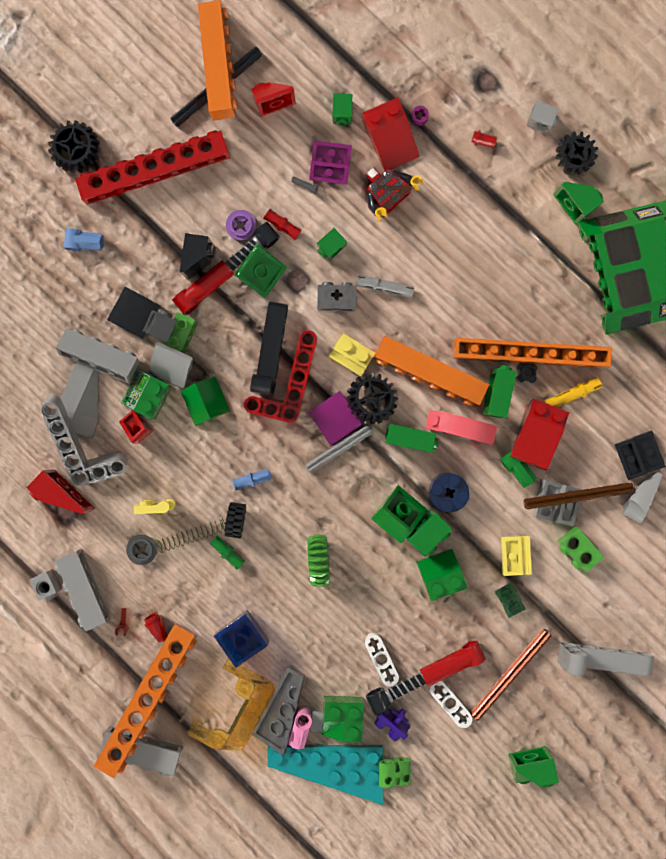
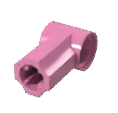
M302 706L296 711L288 745L292 746V748L304 749L312 724V711L310 708ZM304 715L307 716L308 719L306 721H302L299 719V717Z

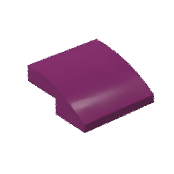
M314 141L309 180L347 185L352 145Z
M340 391L308 412L330 446L362 426L360 420H356V414H351L352 408H348V402Z

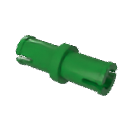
M218 535L209 543L221 554V558H225L236 570L244 564L245 561L233 550L234 548L232 546L229 547Z

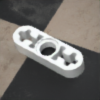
M377 633L368 634L365 638V646L382 682L386 686L392 687L399 681V675L381 636ZM371 638L379 640L377 641L378 651H375L372 644L369 645ZM381 654L387 657V662L382 665L376 661V658ZM387 667L391 675L395 674L393 681L385 679L387 677L385 671Z
M443 680L429 687L431 695L459 727L466 728L471 725L472 716L469 710ZM435 685H442L441 689L445 694L443 698L439 691L434 692ZM447 699H455L456 705L453 708L446 707L445 702ZM458 709L463 716L466 715L467 720L465 722L460 720L456 712Z

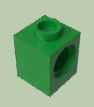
M333 93V123L339 126L352 124L353 94Z
M333 228L317 242V247L319 248L317 252L324 259L327 257L331 260L347 246V241Z

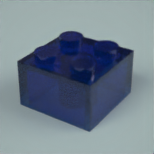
M249 610L243 612L214 634V638L235 668L266 648L269 644V639Z

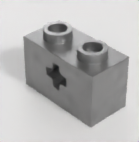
M322 282V285H318L317 310L356 311V286H353V283L342 282L341 285H333V282ZM335 292H339V296H343L339 297L338 301L331 297L335 295Z

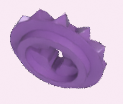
M236 210L228 216L226 230L235 240L244 241L251 238L256 230L255 218L248 211ZM236 220L240 221L241 223L246 222V224L244 225L246 231L242 230L241 228L236 230V228L238 227Z

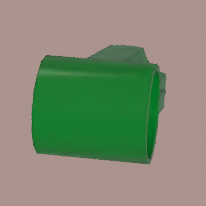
M511 450L500 461L514 475L520 485L525 488L535 482L537 477L525 462L510 457Z

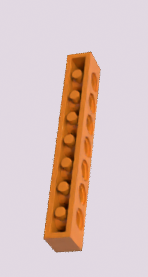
M455 338L453 340L452 359L608 368L611 367L612 347Z
M178 623L174 624L93 767L112 778H115L118 773H123L127 766L125 760L128 755L132 757L137 748L135 744L137 739H142L147 731L146 723L148 720L152 721L158 711L155 709L158 702L162 703L168 693L165 690L177 678L178 675L175 672L178 667L182 668L187 660L185 655L188 649L192 651L197 642L195 639L197 634ZM175 642L182 644L183 649L180 653L173 650ZM165 660L172 662L173 667L171 670L164 668L163 662ZM155 677L162 679V687L154 685L153 680ZM145 695L152 697L153 702L151 705L144 703L143 698ZM134 713L142 715V722L134 720ZM124 731H130L132 733L131 740H126L124 738ZM114 749L121 750V758H116L114 756Z

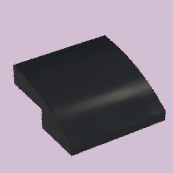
M124 287L107 320L143 339L146 334L143 329L151 311L157 312L161 305Z
M652 430L615 444L628 480L666 467Z

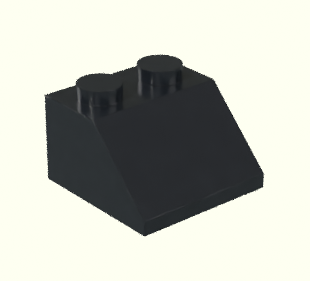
M185 233L179 272L186 279H191L210 265L212 258H215L216 247H214L208 236Z

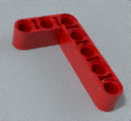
M306 330L300 335L284 403L250 396L244 401V408L247 412L288 423L298 420L317 346V337L313 331ZM307 335H311L314 338L313 343L310 345L303 342L304 337ZM301 354L309 355V361L304 364L299 362V356ZM297 372L304 373L305 378L302 382L295 381L294 376ZM294 390L300 392V398L297 401L290 399V393ZM251 400L258 402V408L254 411L248 407ZM271 404L277 407V412L274 415L267 413V407ZM293 409L296 413L295 418L288 420L285 416L286 411Z

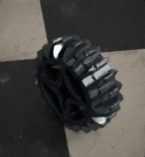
M67 120L66 126L60 123L61 129L54 128L56 134L50 135L53 141L48 142V145L51 147L48 152L52 155V161L56 162L59 168L62 167L65 172L69 170L71 173H75L77 169L79 173H82V168L89 170V164L95 166L93 159H99L96 153L101 152V149L98 147L100 145V141L97 139L98 135L96 132H93L90 126L87 127L84 122L79 124L76 120L72 125ZM80 134L87 137L88 145L81 142ZM74 145H78L75 149H71ZM61 149L68 152L69 160L63 158Z
M365 373L362 375V378L358 376L355 379L356 382L353 381L350 384L352 388L347 390L350 395L346 397V400L351 401L347 405L348 408L353 407L354 409L351 411V414H358L356 420L363 417V423L369 421L371 425L375 424V422L380 424L383 420H388L389 415L394 414L393 409L397 408V404L394 402L398 400V397L393 395L397 393V390L391 389L393 383L389 385L386 383L388 378L382 380L381 374H378L375 378L374 373H370L369 376ZM364 386V397L359 399V391ZM371 397V398H377V399L374 401L373 399L370 400V399H368V398ZM385 398V406L381 412L380 401ZM363 406H367L370 409V412L367 411Z

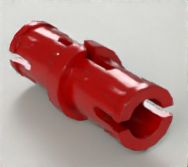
M269 209L263 218L277 227L278 231H283L294 240L298 238L302 229L289 222L288 218H283L272 209Z

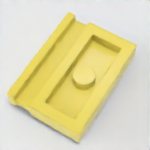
M343 333L329 358L361 377L374 357L375 352Z
M530 536L501 537L503 576L532 575Z

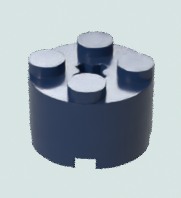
M442 473L431 481L428 495L432 504L441 511L456 512L462 509L469 500V487L462 477L453 473ZM446 488L453 490L450 497L444 495Z

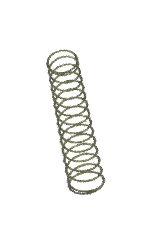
M224 520L222 521V524H221V530H222V528H223V530H225L224 525H223ZM214 521V522H215V525H216V529H217V534H218L219 529H218V527H217L216 521ZM210 522V526H211V529H212V536H213L214 530H213L212 525H211V522ZM195 527L196 532H197V535H198V540H199V538L201 539V537L199 536L198 530H197V528ZM186 530V534H187V536H188V544H189L190 538H189L188 532H187V530ZM172 535V539H173V542H174V548H175V545H176V544H175V541H174V537H173V535ZM167 537V540H168V543H169V550H170L171 545H170L169 538Z

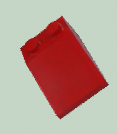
M398 97L362 113V122L384 172L387 169H394L420 157L406 114Z
M533 398L525 408L510 457L547 471L564 432L570 412Z
M55 469L42 470L26 487L30 491V496L37 501L40 500L41 502L80 514L95 510V507Z

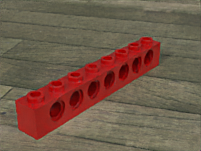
M214 130L200 138L198 136L192 137L188 142H177L166 149H155L148 155L140 154L132 160H122L111 167H100L98 171L93 173H82L80 177L75 178L81 200L86 205L230 159V155L222 132ZM205 146H212L210 151H203V148ZM187 152H193L192 157L185 158ZM170 157L175 158L172 164H167V160ZM157 163L155 169L149 170L150 164ZM139 169L137 175L131 176L132 170ZM120 175V179L117 182H113L114 176ZM97 181H102V185L98 188H95V183Z

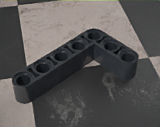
M271 301L268 303L257 374H253L250 392L254 394L274 396L288 304Z

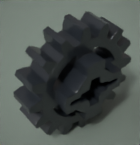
M574 131L571 137L566 134L564 140H560L559 146L555 149L559 154L556 155L555 159H560L558 166L563 165L564 172L569 169L570 175L575 171L580 175L582 171L587 172L590 169L589 167L595 164L593 160H596L598 155L594 153L598 150V147H593L596 141H590V135L583 137V132L581 131L577 136Z

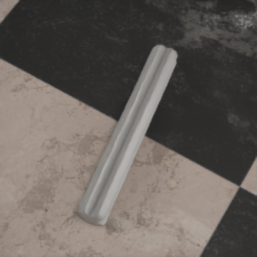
M366 425L307 463L306 468L310 473L314 472L373 433L369 425Z

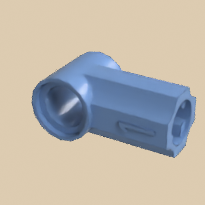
M73 228L65 229L64 249L71 251H81V249L102 251L104 247L102 233L83 232Z

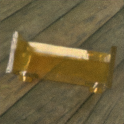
M227 658L222 669L239 677L235 689L237 694L246 700L228 732L219 728L211 731L193 721L187 735L213 749L240 751L246 746L275 688L274 684L267 678Z

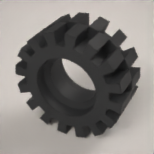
M230 502L225 523V536L241 538L246 504Z

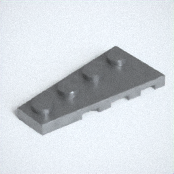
M291 666L287 667L251 735L282 755L286 753L306 677Z

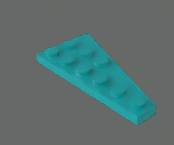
M287 745L284 755L268 746V767L383 805V788L379 786V761L383 760L382 745H305L304 749H295Z

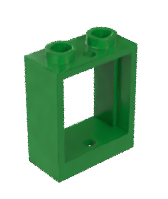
M501 365L491 370L488 383L490 385L486 392L482 415L498 419L507 418L517 375L516 371H512V367Z
M388 424L384 443L432 453L433 449H437L439 438H436V433Z

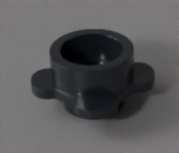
M522 363L518 366L519 376L517 379L519 382L529 381L534 383L536 381L537 366L535 364L525 365Z

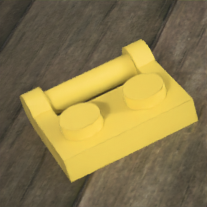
M155 499L139 501L140 504L134 506V514L166 513L176 507V502L173 499H167L160 503H155Z

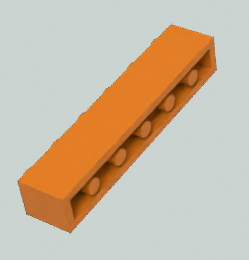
M221 0L199 3L198 12L209 113L213 121L236 117L235 109H238V103L233 94V91H236V84L231 73H234V66L229 57L232 55L231 44L228 43L230 30L229 26L226 25V20L229 19L227 8H223Z
M386 336L383 337L374 356V359H377V364L384 367L390 365L394 367L393 371L401 375L407 373L412 376V380L418 383L424 381L429 384V388L435 391L441 389L446 392V396L455 400L457 397L464 400L463 403L472 408L474 405L480 406L490 385Z

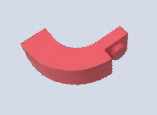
M430 410L426 429L490 445L494 443L498 427L471 418Z

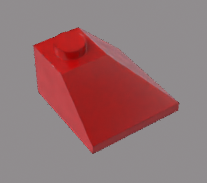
M268 82L259 83L251 89L260 117L296 104L293 86Z

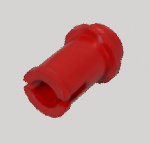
M478 130V132L474 131L471 143H475V146L479 144L494 149L497 136L481 133V130Z

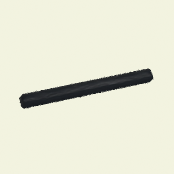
M258 47L252 48L233 64L234 73H231L232 79H236L262 57ZM206 88L170 118L176 127H179L208 102Z

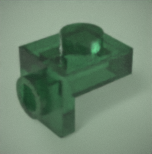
M512 583L495 591L508 618L526 610Z

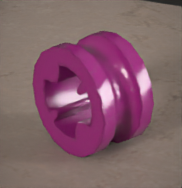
M417 106L413 109L411 120L415 125L422 126L427 122L429 112L426 107ZM419 112H422V116L425 117H422L421 120H418L415 114L418 115Z

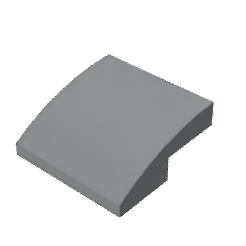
M157 342L152 355L149 374L184 389L187 385L188 373L192 368L193 357Z
M542 480L538 497L583 489ZM580 501L535 508L533 517L574 527Z

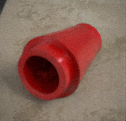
M158 612L147 616L144 619V626L158 643L166 640L168 635L162 616Z

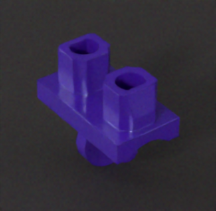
M389 708L385 712L378 714L374 724L379 729H383L387 725L390 728L388 735L393 741H397L400 738L405 740L408 737L407 733L410 725L408 724L409 720L404 717L406 714L405 709L402 708L397 711L395 708L392 710Z

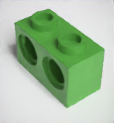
M177 312L174 318L176 324L168 342L164 341L163 344L185 354L198 322Z
M572 527L557 540L560 544L559 550L565 556L569 555L573 559L571 563L578 571L581 569L587 573L604 558L578 527ZM575 538L576 545L570 548L569 541ZM584 553H588L589 558L586 562L581 561V557Z

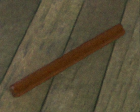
M622 483L524 499L523 503L524 508L529 510L630 494L634 492V486L632 483Z

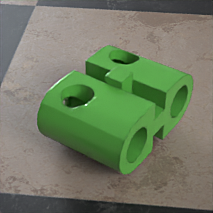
M399 757L394 758V760L384 759L379 761L380 787L391 788L396 787V785L405 786L411 784L410 758Z

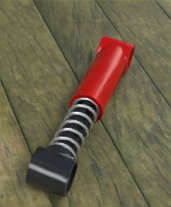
M268 222L260 225L254 231L252 241H247V245L242 246L241 250H237L235 255L232 254V257L230 259L227 258L226 262L221 260L190 287L180 291L172 299L183 315L186 316L194 311L200 302L234 275V269L239 268V265L244 262L255 244L268 249L279 240L280 236Z
M477 640L471 641L463 645L461 649L419 669L418 675H413L412 678H407L406 681H401L398 685L394 684L392 688L383 689V687H379L366 694L367 701L375 715L383 713L391 707L390 703L394 699L399 700L400 696L403 695L405 697L406 693L411 694V691L417 690V688L423 687L425 684L427 687H430L468 667L477 666L483 663L486 657Z

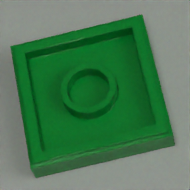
M255 244L234 276L266 298L287 266L260 245Z

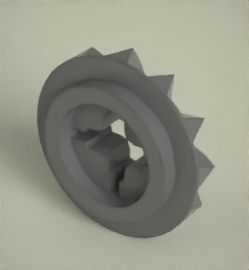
M146 534L136 535L127 544V556L134 564L146 565L154 560L157 554V544L153 538ZM147 544L145 548L147 554L141 553L137 556L139 551L138 545L143 546Z

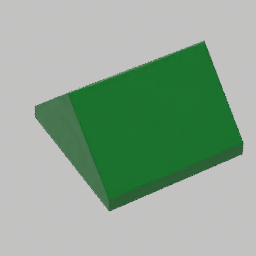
M216 376L196 382L181 391L195 426L231 412Z

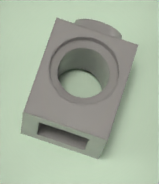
M536 101L527 126L548 133L552 127L555 128L559 116L556 115L559 108Z
M53 569L29 580L39 601L44 598L46 601L57 597L56 593L62 590ZM44 582H47L49 584V591L44 589Z

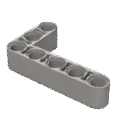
M49 395L45 398L41 407V413L73 484L84 486L119 476L125 472L127 456L123 452H114L87 460L60 397ZM47 405H54L56 409H51ZM55 422H60L64 426H58ZM63 439L69 440L70 443L64 442ZM70 456H75L78 459H72ZM114 462H120L121 465H116Z
M560 643L558 663L569 674L585 676L586 668L652 676L654 655L574 643Z

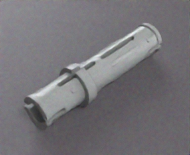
M358 274L356 286L371 289L372 292H386L410 299L414 291V286L385 281L376 276L373 278Z

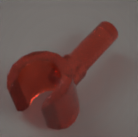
M122 608L120 624L115 630L116 636H118L120 629L124 630V636L129 630L125 621L127 608Z

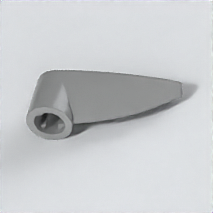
M658 472L646 479L625 503L621 513L641 523L650 508L663 474Z

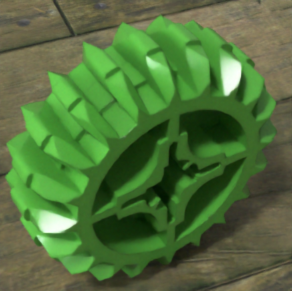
M315 534L307 539L310 583L313 587L328 586L330 583L328 543L325 535Z

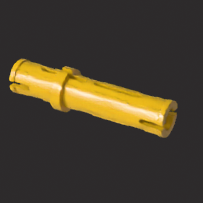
M598 377L583 384L578 383L576 387L544 400V403L554 407L565 405L577 398L587 397V394L601 389L602 383Z

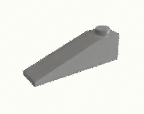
M77 362L60 399L64 404L76 434L93 438L99 421V371ZM55 422L58 426H64L60 422Z

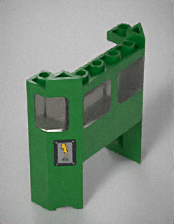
M666 200L578 222L582 241L584 240V243L589 242L590 252L594 254L595 260L593 265L600 278L598 286L603 291V306L608 311V313L601 315L605 335L666 321Z

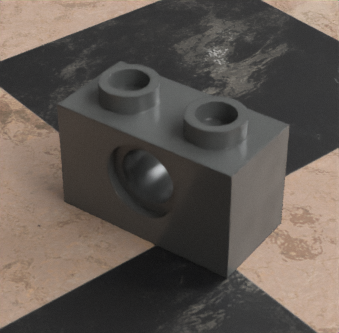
M158 309L157 312L152 310L143 331L168 342L176 320L172 319V314L164 310Z

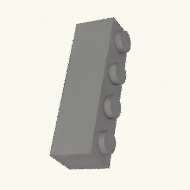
M66 328L56 346L60 356L128 384L139 366L138 358L134 353L130 351L123 352L113 344L106 345L101 343L98 338L93 336L89 338L76 329L72 331Z
M82 549L55 560L56 571L62 576L64 581L63 588L70 595V604L78 614L80 627L84 628L86 632L107 623L111 619Z
M109 726L105 731L99 754H101L115 727ZM124 731V738L126 740H131L132 733L130 731ZM143 736L142 739L138 738L135 743L137 748L132 757L128 755L125 763L127 765L141 766L142 769L148 771L155 770L164 776H173L183 747ZM113 750V754L116 758L122 757L121 750Z

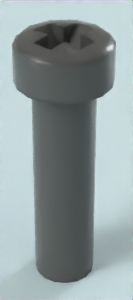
M292 177V183L310 190L313 194L317 192V184L312 185L299 178Z

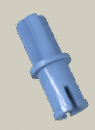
M269 469L253 474L249 472V475L233 479L234 488L237 491L249 486L255 487V484L271 480V473Z

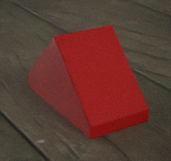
M133 410L119 421L133 444L141 443L153 432L139 414Z

